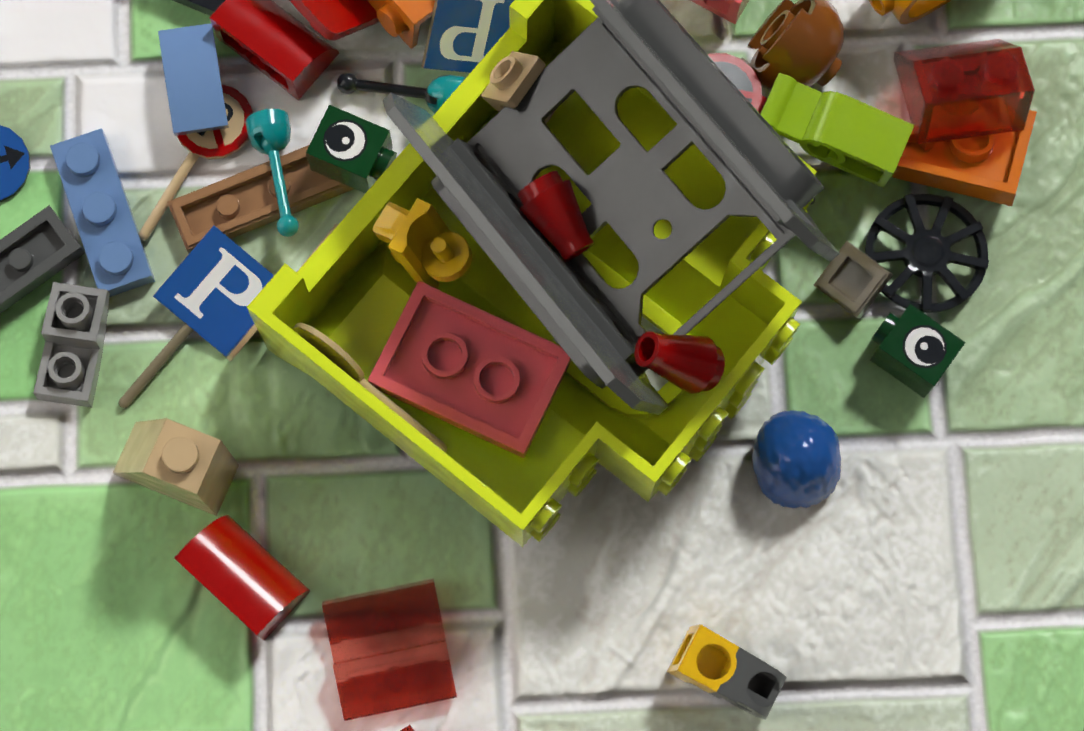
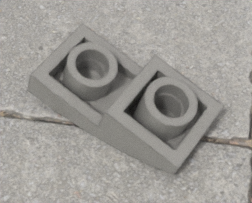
M53 282L41 331L45 339V345L33 392L38 400L92 408L106 333L110 295L108 290Z

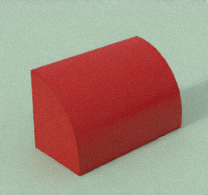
M225 0L209 17L216 37L298 101L339 54L336 48L272 0Z
M224 515L206 526L174 557L263 641L310 592L300 580L229 515Z

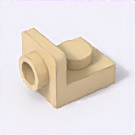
M512 51L509 56L503 58L494 67L490 74V83L480 96L498 112L504 107L514 109L543 71L546 63L536 55ZM554 112L545 119L546 124L550 120Z

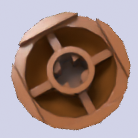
M783 0L767 17L749 42L748 46L752 49H758L751 62L749 63L743 57L741 59L754 69L761 82V86L771 91L778 73L789 75L797 82L809 87L815 83L824 86L836 75L842 65V61L837 56L844 42L843 24L837 10L828 0H798L795 4L790 0Z

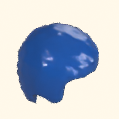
M782 411L770 416V419L764 422L758 431L753 446V469L761 491L774 504L789 508H808L827 499L835 491L841 475L839 440L832 427L820 417L810 415L805 411Z

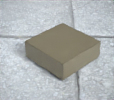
M846 241L838 251L840 254L829 263L814 286L856 318L861 319L893 274L856 246Z

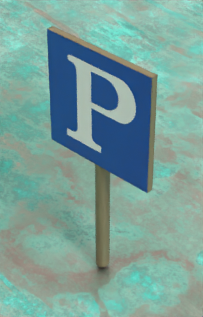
M435 0L421 67L471 73L510 28L509 6L514 0Z
M215 225L153 295L155 299L185 324L120 398L119 406L121 408H127L193 330L226 357L254 324L246 307L274 275Z

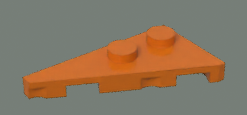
M1032 110L1019 111L1018 117L1015 120L985 124L982 116L968 118L956 124L939 122L914 126L892 177L1012 206L1037 112Z

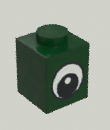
M329 105L306 151V156L312 171L366 193L396 159L397 152L392 150L390 130Z
M910 304L900 318L890 312L875 332L871 340L880 346L870 361L925 398L966 342Z

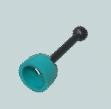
M343 73L337 79V87L344 94H351L356 90L384 94L391 92L399 96L422 98L426 100L428 107L435 114L466 77L443 75L432 80L427 88L360 80L352 73Z

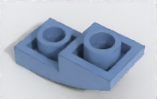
M212 23L158 31L174 135L229 128Z

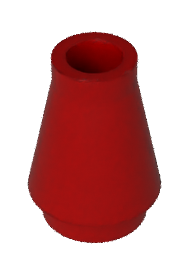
M557 170L542 175L519 191L517 196L523 204L520 211L556 248L565 262L581 255L595 244L586 228L570 180L563 181Z
M648 331L636 343L634 355L639 366L652 370L687 393L696 394L701 391H709L719 383L725 368L724 354L715 345L713 340L707 336L667 335Z

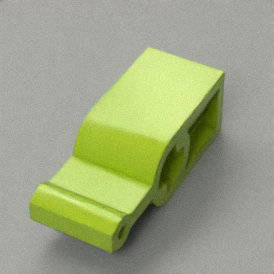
M778 73L761 111L762 117L778 135L799 143L801 148L809 155L882 188L893 176L914 128L913 124L850 96L833 91L822 93L797 82L789 75Z

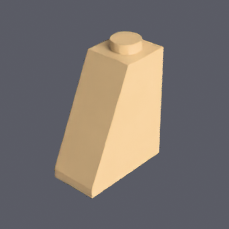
M164 418L135 422L113 474L217 516L239 464L220 439Z

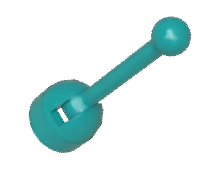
M281 109L260 110L248 116L245 121L248 138L253 148L261 154L269 156L281 217L277 222V230L282 236L291 237L297 233L299 223L295 217L291 216L279 151L285 149L290 142L291 126L287 112Z

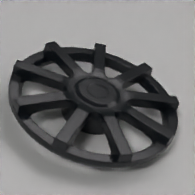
M908 194L887 206L871 225L866 239L865 254L877 263L903 260L906 266L904 271L889 286L886 284L881 291L889 300L905 309L910 304L923 313H936L952 309L966 301L977 290L984 278L989 260L987 242L982 231L983 226L980 221L977 222L968 210L953 201L954 198L933 194ZM917 205L940 207L930 230L925 229ZM906 208L914 233L910 235L887 220L898 211ZM948 212L956 215L967 226L947 237L941 235ZM881 230L902 242L904 248L902 250L875 252V242L879 231ZM973 236L977 257L950 251L952 245ZM949 263L975 269V273L965 289L947 268ZM913 274L922 277L921 303L910 301L897 294V291ZM938 274L952 290L955 297L944 302L932 303V276Z

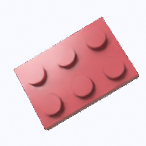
M418 281L367 381L382 393L525 458L572 360L560 345Z

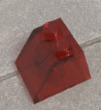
M1001 39L894 53V63L910 121L914 125L913 131L917 144L1024 130L1035 89L1020 46Z

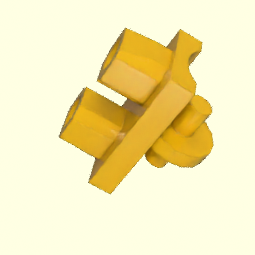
M419 198L416 199L410 211L392 202L387 203L373 226L372 231L378 239L389 243L388 248L391 250L392 257L396 262L402 264L416 284L418 281H421L438 289L439 281H455L462 277L470 268L472 250L468 242L458 233L449 230L432 204Z

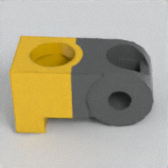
M701 624L689 627L667 670L668 673L682 681L691 683L719 699L723 698L734 706L765 720L787 678L779 670Z

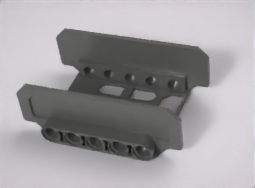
M590 0L595 6L592 10L598 18L540 73L516 108L504 107L467 143L458 138L453 141L426 110L390 92L382 100L386 114L436 174L431 180V184L438 195L581 372L596 386L602 389L608 386L632 409L660 415L668 408L667 403L650 384L645 373L648 368L639 366L635 360L636 343L647 332L641 325L643 296L730 216L758 217L777 240L672 335H686L795 236L810 250L830 262L840 254L803 209L824 189V186L660 0ZM640 87L648 90L677 123L649 151L643 147L618 115L617 106L619 99L631 88ZM575 91L620 142V147L590 175L586 173L545 123V119ZM693 144L716 168L725 181L726 191L724 198L718 205L710 209L704 210L694 206L665 172ZM547 167H560L592 203L582 213L591 238L606 224H609L632 251L639 266L637 277L632 284L626 288H612L583 253L565 262L556 248L522 214L520 208L523 204L517 194L526 185L534 181L542 170ZM659 220H668L672 225L671 234L666 239H658L654 234V225Z

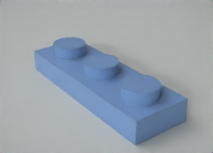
M101 128L51 145L50 148L97 288L108 290L110 293L109 297L155 282L103 129Z

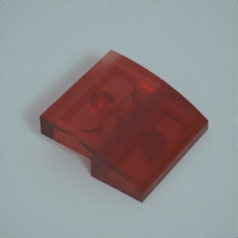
M434 578L323 601L322 608L333 656V669L344 721L457 697Z

